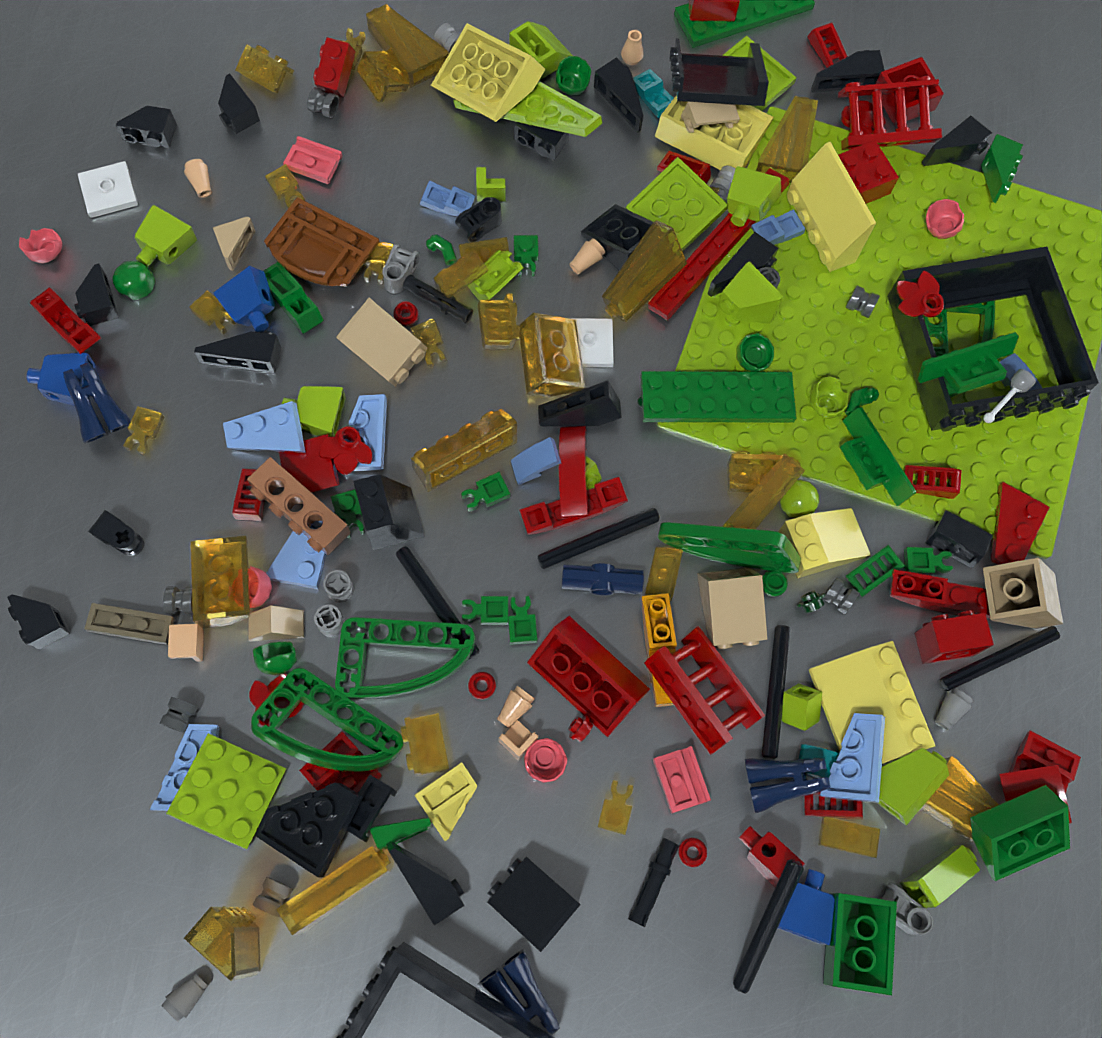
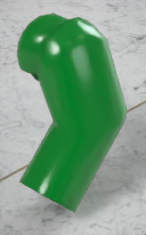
M438 234L431 235L426 240V246L429 250L435 251L438 249L442 252L447 266L457 263L453 246L449 241Z
M866 387L854 391L851 394L845 414L848 416L856 408L876 401L879 398L878 390L874 387Z

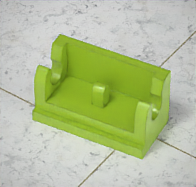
M497 250L464 281L478 301L490 300L524 268L520 262H513L509 258L512 255L511 252Z

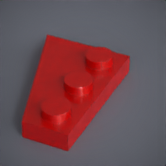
M1002 482L998 487V494H1000L999 505L996 507L997 524L993 535L991 562L997 565L1025 560L1050 508Z

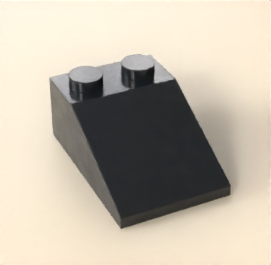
M617 204L613 205L581 231L582 236L587 241L593 238L601 244L605 250L603 256L618 270L633 278L641 274L670 250L663 226Z

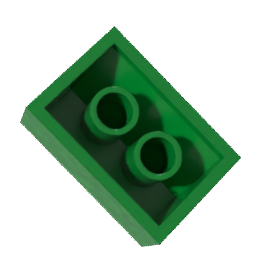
M1046 785L970 817L972 839L994 881L1070 849L1068 805Z
M829 893L834 896L835 901L830 945H826L823 985L892 996L897 902L843 893Z

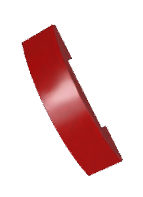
M50 287L29 302L49 325L79 354L101 339Z
M586 426L560 428L559 457L561 464H559V491L562 519L588 517Z
M616 477L595 484L593 489L587 490L588 517L562 519L560 500L548 504L541 502L520 509L527 534H538L570 526L606 513L628 502L620 478Z

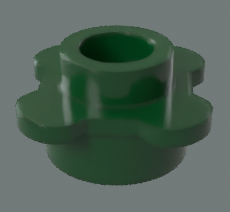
M814 590L801 596L802 601L796 605L797 607L802 606L805 613H810L825 605L822 598L826 595L825 593H816Z

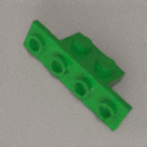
M1016 332L1001 335L989 341L976 343L970 347L929 358L922 363L917 380L919 383H923L944 376L957 394L1003 380L1007 371L997 359L1013 354L1019 336Z
M862 407L856 408L843 420V423L854 439L845 442L840 446V449L866 490L884 485L896 506H899L915 495L916 490Z

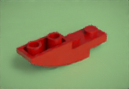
M893 570L891 597L921 608L955 616L958 613L973 610L975 614L985 613L986 617L990 619L986 589L950 583L947 578Z

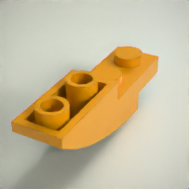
M669 593L642 596V615L647 659L663 646H666L672 654L676 651L677 643ZM649 671L655 707L674 705Z

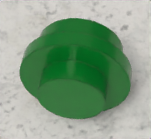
M768 571L763 575V592L771 597H778L786 591L788 582L784 574Z

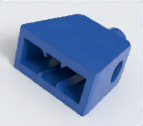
M248 266L213 292L236 323L247 327L253 326L256 332L264 331L269 327L265 315L274 309L275 304L265 273L262 270Z
M88 353L46 355L41 369H28L27 381L28 383L38 384L37 388L45 398L75 406L65 384L63 372L73 369L75 375L80 380L81 387L89 384L86 379L84 380L80 365L89 362L95 369L96 364Z
M808 869L804 884H797L778 928L821 945H830L835 898L833 895L821 891L825 877L824 874Z

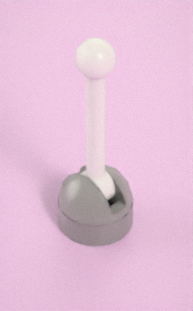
M1019 369L1011 378L1012 389L990 413L984 415L983 419L986 423L994 421L995 415L1016 392L1023 393L1032 388L1036 383V379L1031 373L1024 369Z

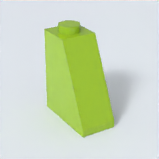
M921 748L882 766L879 803L877 804L907 826L950 775L946 764L947 761L935 751L930 753L926 749Z
M957 845L951 847L899 883L904 891L922 907L935 908L977 874L980 869L976 864L977 859L969 848H965L964 845Z

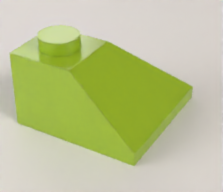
M749 261L722 291L719 304L723 312L731 315L734 320L771 323L777 314L784 296Z

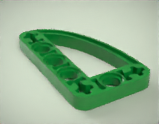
M995 301L984 302L986 303L985 305L978 303L944 309L936 316L940 320L938 325L930 323L928 317L923 315L929 336L939 339L941 343L940 347L933 346L936 357L949 353L947 312L981 314L978 343L992 340L995 324ZM943 376L950 398L958 395Z
M663 522L660 524L657 536L663 543L675 549L722 563L785 573H797L800 568V555L784 534L776 531ZM749 551L764 552V554H762V553H755V552H749Z
M360 617L349 618L343 623L341 628L335 688L347 698L356 699L393 697L426 689L447 679L467 662L475 647L476 634L470 626L465 624ZM357 624L360 629H368L367 624H370L368 630L369 639H366V633L360 632L356 633V636L353 637V634L348 632L349 628H354V625ZM380 625H386L389 628L388 636L385 639H377L375 637V629ZM414 627L416 630L415 638L411 641H404L401 635L404 628ZM434 628H439L443 631V639L438 643L430 642L428 637L429 632ZM448 629H452V635H461L462 631L465 630L470 639L465 640L464 644H461L458 639L450 638L451 644H447L449 639ZM367 644L458 650L449 662L424 676L394 684L363 686ZM350 650H356L359 654V660L354 665H348L345 662V655ZM344 668L351 671L358 670L357 674L351 673V681L355 683V688H350L349 692H347L346 688L342 687L343 683L348 682L349 678L347 672L343 673Z
M303 668L293 669L256 710L251 719L252 733L264 742L292 757L334 770L357 772L378 769L396 759L403 747V738L399 732ZM301 678L304 679V685H294L295 680L299 681ZM311 689L310 694L307 695V690ZM324 692L329 696L330 700L324 704L318 703L314 699V695ZM278 697H285L289 700L290 705L286 708H278L275 706L274 700ZM303 702L376 753L363 756L331 753L301 743L277 729L299 703ZM342 707L351 710L352 716L348 719H342L337 715V710ZM271 712L273 715L269 720V727L267 725H264L262 728L259 727V720L265 721ZM363 723H370L374 726L375 732L365 735L360 731L359 727ZM381 731L382 737H379L378 742L374 741L377 739L379 732ZM393 740L395 742L394 747L391 746L387 749L385 747L386 742L389 743Z

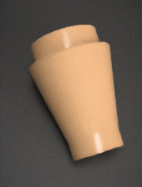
M631 30L628 33L627 40L621 50L624 62L629 65L638 64L644 55L641 40L642 34L638 30Z
M192 159L186 162L184 174L197 192L198 197L205 198L210 196L212 191L207 164L201 159Z
M592 238L590 241H585L569 265L579 275L590 266L602 260L605 250L598 241Z
M516 686L514 691L510 690L497 720L506 727L511 728L533 706L531 703L535 698L519 686Z

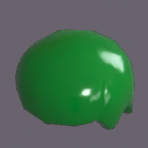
M568 56L559 63L556 71V84L563 93L580 95L587 89L590 83L592 70L586 60L578 56Z
M136 260L124 261L115 269L112 277L115 289L121 295H126L132 300L146 297L153 290L156 282L149 268Z
M760 333L746 335L736 348V358L740 366L747 371H763L771 365L774 359V347L770 340Z
M289 641L268 643L253 649L255 666L259 671L268 675H281L289 671L296 663V650L292 642Z

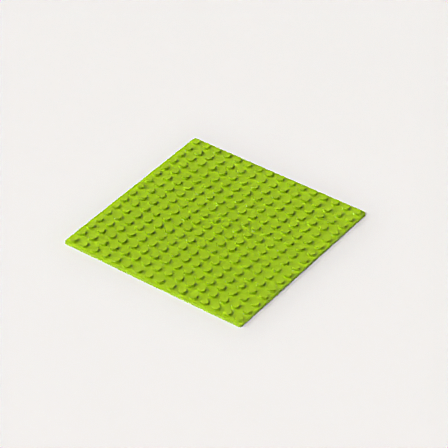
M770 107L767 114L774 118L751 157L747 169L765 173L771 168L789 178V185L763 219L772 215L777 218L791 210H794L798 216L794 206L787 199V192L792 180L825 143L831 142L837 154L848 151L842 150L841 141L849 136L851 131L780 108ZM899 146L880 147L899 176V179L890 195L866 204L876 221V225L858 259L853 264L829 272L827 266L821 262L815 244L810 242L806 228L804 234L775 244L779 249L775 256L777 262L773 269L780 275V283L777 290L784 298L771 323L734 320L731 315L724 313L720 307L719 300L722 293L712 297L707 294L711 281L754 233L752 228H750L709 274L675 371L750 372L740 366L736 358V348L746 335L760 333L772 343L774 359L767 369L759 372H792L797 419L794 423L657 422V426L935 522L939 521L942 513L947 510L994 535L997 524L996 507L999 505L1000 495L998 494L999 484L1004 482L1050 507L1028 553L1044 559L1052 556L1089 395L1083 397L1077 406L1070 409L1058 407L1043 414H1039L1037 411L1021 418L1009 416L995 423L982 421L973 427L961 425L946 432H943L941 429L931 431L887 296L902 271L1047 246L1095 371L1102 341V211L1013 182L1005 196L1000 195L998 201L994 203L992 202L984 173L953 163L924 166L922 164L926 157L924 154ZM942 199L958 202L961 211L964 213L965 220L962 230L954 237L947 239L934 237L926 225V213L929 206L935 201ZM857 285L864 288L865 292L869 294L875 293L880 295L869 318L862 316L857 310L851 311L846 308ZM1026 295L996 300L992 339L1016 332L1019 338L1013 353L1028 366L1042 388L1057 386L1056 376ZM947 312L949 353L978 343L981 314ZM928 317L930 323L934 325L940 324L938 317ZM930 337L934 347L941 346L939 339ZM1007 356L998 358L997 360L1000 361L1006 358ZM831 376L838 378L842 381L841 387L843 391L849 393L848 403L854 391L866 387L876 388L879 392V398L861 407L902 470L904 471L905 465L962 470L960 493L954 499L916 493L901 505L896 506L884 485L866 490L840 449V446L845 442L854 439L843 423V420L847 417L845 411L841 416L835 418H825L819 415L810 403V394L813 387L823 377ZM997 381L960 393L950 399L952 405L1007 395L1011 388L1010 386L1005 387L1001 381ZM913 474V484L917 485L918 474ZM924 476V485H928V476ZM939 478L935 479V486H939Z

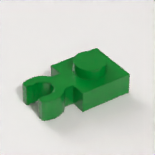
M514 235V262H520L524 268H529L531 270V277H534L536 274L534 262H538V235ZM522 270L518 273L519 277H522Z
M500 472L477 481V490L467 489L461 493L462 499L468 497L474 499V502L467 505L468 511L476 510L483 501L488 508L511 497Z
M356 490L330 496L335 514L348 525L349 530L352 527H358L361 535L365 533L363 523L357 519L362 517Z
M906 547L904 549L905 571L930 576L935 574V569L940 573H948L953 569V566L944 565L942 559H949L952 553L943 551L938 555H934L933 548Z
M481 596V604H476L470 599L462 601V607H471L473 609L471 614H462L463 621L471 622L476 617H481V625H508V596Z
M526 596V604L523 607L516 605L515 597L511 598L510 606L516 615L508 616L510 645L537 643L535 614L527 615L531 607L529 596Z

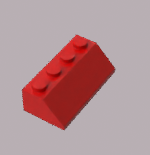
M570 616L554 626L527 662L584 716L587 715L590 718L589 721L607 737L650 690L649 687Z

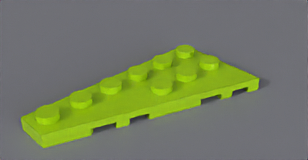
M538 81L531 93L501 117L506 120L583 137L588 136L602 124L601 115ZM453 100L455 108L478 113L457 100Z

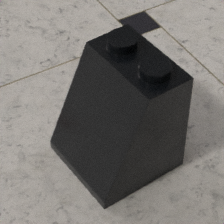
M381 474L353 481L366 532L373 550L425 537L411 487Z
M526 856L523 861L517 858L508 868L507 872L510 876L503 884L498 880L487 894L491 898L487 903L536 949L542 952L581 904Z

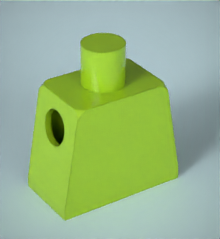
M737 166L727 197L728 212L733 214L731 222L736 226L742 227L747 219L757 222L761 221L781 195V178Z
M153 205L135 233V240L142 249L136 256V259L147 267L155 259L169 265L197 241V238L191 226Z
M303 386L300 388L298 399L283 398L282 404L291 401L297 403L302 431L315 436L330 434V437L335 436L346 401L343 387Z

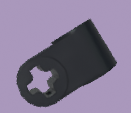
M494 197L484 198L470 209L460 213L455 220V224L465 231L470 242H476L501 224V204Z
M106 510L103 511L88 531L105 544L111 545L127 556L138 555L144 547L143 538Z

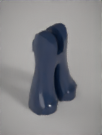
M89 362L80 365L84 380L86 379L89 384L87 386L81 387L80 380L75 375L73 369L63 372L65 384L78 414L84 444L107 435L94 411L90 397H93L110 433L133 424L127 414L112 399L98 373Z
M756 758L745 759L749 784L778 778H793L792 781L750 787L755 813L765 811L778 803L792 798L819 793L831 788L829 777L813 778L812 780H807L806 777L807 772L815 773L819 770L827 769L825 758H804L785 761Z
M524 949L510 957L502 964V968L526 1001V1007L516 997L499 968L489 973L477 984L482 992L532 1023L531 1020L538 1016L541 1020L540 1023L547 1029L550 1035H553L560 1029L553 1011L535 981Z

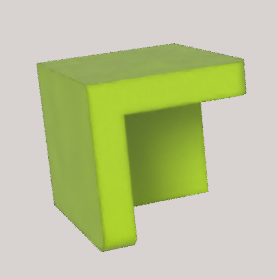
M476 167L477 202L487 197H494L499 202H506L505 179L486 178V167Z
M800 683L786 690L783 695L782 722L804 731L818 723L821 714L822 691Z

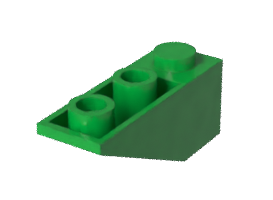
M996 134L981 164L991 199L994 203L998 201L1000 195L1005 196L1012 184L1011 181L1018 170L1017 167L1023 158V155L1020 154L1023 144Z

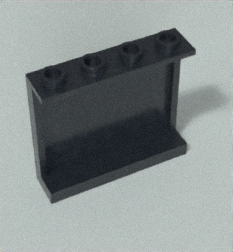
M676 38L675 47L670 48L669 61L671 62L670 71H672L671 81H673V91L677 93V101L765 106L769 81L759 43H750L748 57L681 53L679 38Z

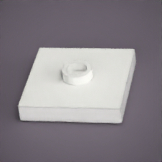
M125 161L77 173L90 218L138 206L129 169Z
M563 318V367H613L612 319Z

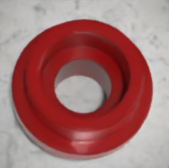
M401 302L393 311L394 319L402 326H410L418 319V309L410 302ZM404 313L410 314L408 317H402Z
M477 672L470 678L468 688L473 697L483 700L493 695L496 689V682L491 674ZM485 682L487 688L481 691L477 688V684Z
M587 715L582 718L577 716L568 728L571 731L569 738L581 742L590 733L593 724L589 721L590 718Z
M688 838L680 844L678 855L684 865L698 867L706 860L707 848L701 840ZM690 847H694L697 850L695 858H690L687 854Z

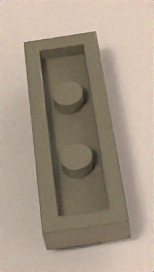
M92 603L84 629L92 633L168 645L169 625H174L175 618L168 615Z

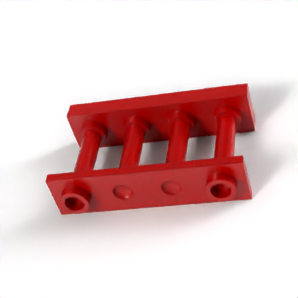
M924 76L910 82L861 86L860 82L846 84V87L838 92V98L849 97L851 132L849 136L841 141L842 150H851L876 140L879 147L934 143L941 139L942 128L933 129V125H930L928 91L939 85V79L930 80L929 76ZM919 91L921 127H918V130L910 131V127H907L905 92ZM895 93L897 129H895V132L887 133L883 122L882 94ZM872 95L874 131H872V134L863 135V131L860 128L859 96Z
M697 626L681 640L684 644L682 648L671 654L666 646H663L650 656L644 664L704 747L712 755L733 739L728 731L740 723L747 730L763 718L765 714L701 628ZM692 655L701 668L687 676L678 662ZM708 677L718 691L704 699L694 685ZM725 700L734 714L721 722L711 708Z

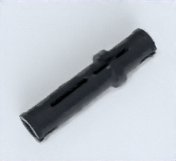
M411 274L406 277L403 283L404 289L440 308L441 312L445 315L450 314L465 324L469 322L473 315V309L456 301V297L445 295ZM420 289H423V290L427 291L428 293L434 295V297L431 296V295H429V294H427L426 292H424V291H422V290H420Z
M666 838L662 839L653 862L650 861L648 867H650V870L637 897L634 908L628 917L629 920L643 927L646 926L666 876H670L671 870L669 869L680 845Z

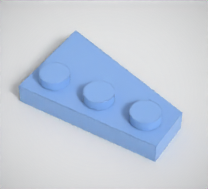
M292 401L223 423L227 448L234 450H272L276 452L292 451L306 453L297 403Z
M313 522L310 529L320 528L323 522ZM293 531L266 573L270 580L274 582L318 589L326 553L322 550L319 553L316 552L307 543L309 538L303 533L297 535Z

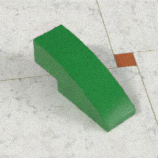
M279 262L263 271L271 295L303 334L324 321L318 307L305 294L302 286Z

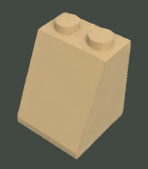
M371 298L366 300L336 336L339 341L395 387L398 383L401 384L406 380L409 370L414 364L422 361L425 351L428 349L418 338Z
M1033 558L983 568L991 621L1030 628L1063 624L1055 573L1041 559Z
M748 567L697 573L707 637L713 646L719 649H727L733 647L734 643L752 646L759 644L760 640H767L763 579L761 574Z

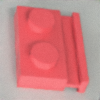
M297 136L295 145H292L283 162L284 168L329 184L338 167L339 160L343 157L342 151Z
M692 746L653 759L671 814L711 801Z

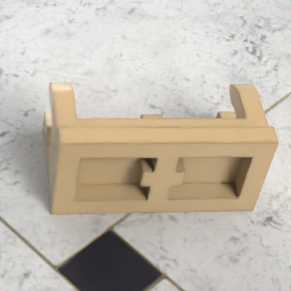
M687 102L681 115L688 133H693L694 128H698L700 125L725 123L729 129L733 128V124L738 123L740 120L735 104Z

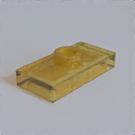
M824 816L822 817L818 846L877 858L880 829Z

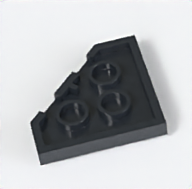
M332 783L316 792H309L291 799L290 802L268 808L254 836L316 877H324L363 796L342 783Z

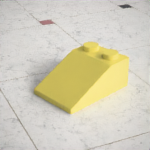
M852 508L804 515L785 521L779 529V533L784 534L801 557L799 572L795 573L797 579L871 556Z

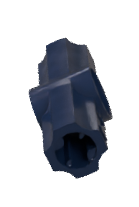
M605 563L593 564L592 566L563 565L562 589L585 590L601 596L614 593L637 595L643 592V570L619 569Z

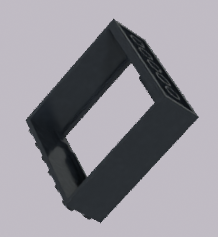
M1047 246L902 271L887 296L931 431L941 429L943 432H946L961 425H966V427L976 426L984 421V415L990 413L1006 395L952 405L943 376L919 383L917 379L922 363L929 358L936 357L923 315L910 317L898 309L903 300L897 293V282L908 281L917 283L923 271L930 273L939 283V294L944 300L943 310L1024 295L1027 297L1058 385L1015 393L995 415L992 423L1004 420L1009 416L1021 418L1029 415L1031 412L1038 411L1039 414H1043L1058 407H1063V409L1073 408L1079 404L1083 397L1088 396L1091 393L1090 391L1099 383ZM926 303L930 308H933L930 303Z
M405 942L397 948L393 946L390 951L386 952L378 966L382 969L381 974L377 973L369 981L362 993V996L366 998L365 1001L361 1000L358 1006L354 1007L345 1022L349 1028H345L341 1035L337 1036V1038H362L401 972L502 1038H554Z

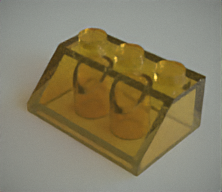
M533 312L518 325L527 395L549 398L577 392L586 388L576 320Z
M238 536L191 541L193 621L201 628L229 626L250 617L247 537Z

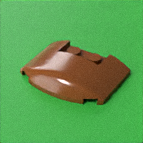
M298 197L264 240L273 257L291 273L316 284L341 287L349 285L380 242L377 237Z

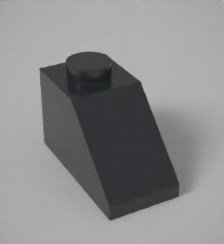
M230 73L226 75L218 101L221 110L219 117L226 128L230 126L233 132L238 134L259 122L260 119L256 107Z
M99 263L95 264L75 293L78 303L74 304L76 313L80 319L84 318L89 326L119 318L108 277Z

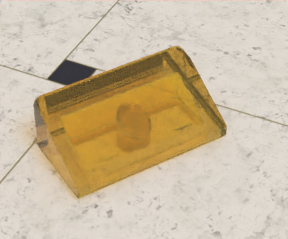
M507 237L458 245L462 269L480 267L497 250L501 252L509 251Z
M655 548L644 596L669 593L671 603L682 558V549Z

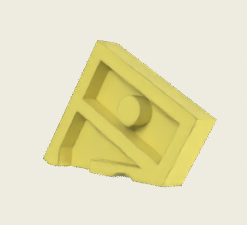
M460 762L414 794L444 841L449 839L468 801L474 794L477 784L464 764Z

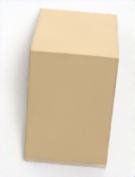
M243 217L213 227L227 266L233 271L256 232L249 217Z
M271 605L249 613V641L304 638L303 610Z

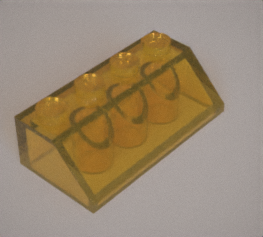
M502 409L495 412H487L481 417V420L474 424L468 423L462 426L456 434L440 438L436 445L417 451L414 457L411 458L412 467L427 492H430L516 444L517 422Z
M231 906L210 907L184 937L191 946L230 981L257 976L261 971L259 926L254 923L256 917L245 907L241 909Z

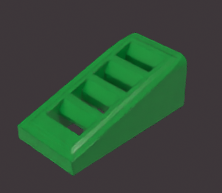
M887 545L845 577L854 589L860 593L859 595L863 597L892 576L894 569L900 570L905 565L892 548ZM884 556L893 568L889 570L880 557ZM873 562H876L885 573L883 576L874 568ZM866 567L877 579L876 581L872 582L864 572ZM858 573L868 584L865 589L855 577Z
M429 818L373 826L370 828V832L377 849L384 851L388 849L386 844L390 841L399 844L431 829L433 824Z

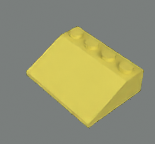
M467 23L431 86L497 122L534 90L545 68L531 55Z
M676 95L661 114L655 137L719 170L727 165L734 168L737 166L745 168L774 117L751 105L735 104L740 120L738 123L733 124V128L728 129L725 123L700 125L698 128H694L693 133H688L681 118L687 101H677Z
M828 142L792 180L787 192V199L797 211L800 221L808 232L810 242L815 244L821 262L831 272L856 262L876 225V221L831 142Z
M893 641L869 647L809 669L815 689L822 691L821 704L839 751H841V743L854 713L877 714L885 717L882 764L902 758L921 748L927 750L936 746Z

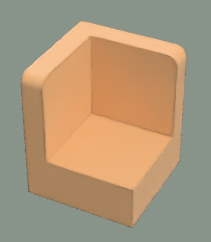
M198 624L169 625L168 657L171 659L193 658L196 662L203 661L204 630Z
M517 720L505 734L502 733L498 737V740L519 761L533 742L538 740V735L535 732L532 734Z

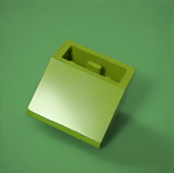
M527 21L509 32V45L531 55L545 68L540 80L556 71L563 59L573 56L544 25Z

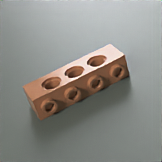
M271 457L247 479L252 487L249 491L259 501L265 499L271 505L268 508L278 518L284 516L290 521L288 526L297 535L301 533L309 538L307 543L316 552L319 553L322 550L329 555L351 533L348 525ZM276 488H284V491L281 494L272 495L273 491ZM303 504V508L299 512H291L294 505ZM313 522H323L320 528L310 529Z

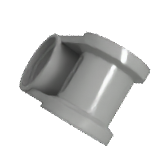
M398 244L393 246L382 270L384 286L387 292L399 294L405 290L403 283L406 277L410 274L412 275L418 266L420 258L418 251H407Z
M888 883L886 886L888 890L882 897V900L897 902L896 925L909 935L929 933L933 927L931 913L914 901L904 890L895 884ZM914 913L919 915L922 921V925L918 930L911 924V917Z

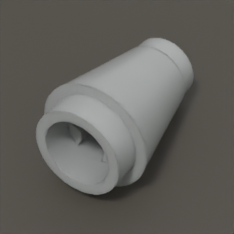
M953 688L951 692H947L935 722L944 729L950 730L972 708L970 704L973 699L963 691Z
M195 974L165 996L166 1000L161 1006L179 1022L183 1017L187 1018L208 985Z

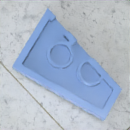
M385 394L360 395L349 420V425L359 432L361 441L370 447L372 461L371 464L358 462L354 471L384 470L387 397Z
M854 713L841 743L842 748L836 763L833 762L830 769L829 782L831 788L822 791L819 796L879 803L885 717L883 715Z
M207 724L188 725L175 753L174 762L168 775H165L161 784L163 786L150 810L168 811L207 734L209 733L219 738L220 726Z

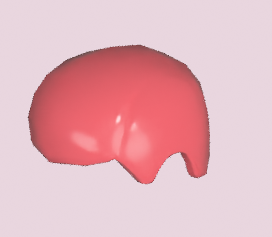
M942 199L935 201L929 206L926 213V225L934 237L938 239L954 237L963 228L965 221L964 213L961 211L958 202Z
M49 228L37 231L32 229L29 238L20 237L19 248L31 261L41 264L54 260L61 252L63 245L61 237L53 229Z
M250 566V568L241 569L240 576L236 579L233 587L235 601L245 608H256L263 605L269 599L272 590L270 577L266 572L256 567Z
M549 738L538 739L533 742L525 753V768L533 779L543 783L555 781L565 771L567 756L557 741Z

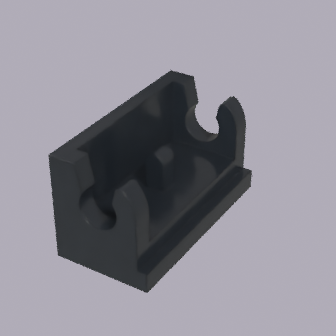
M945 510L939 521H936L925 543L941 552H951L952 558L973 568L985 556L993 535Z
M372 775L368 776L358 792L363 798L347 829L348 832L366 843L369 840L366 834L389 796L395 797L397 794L396 790Z

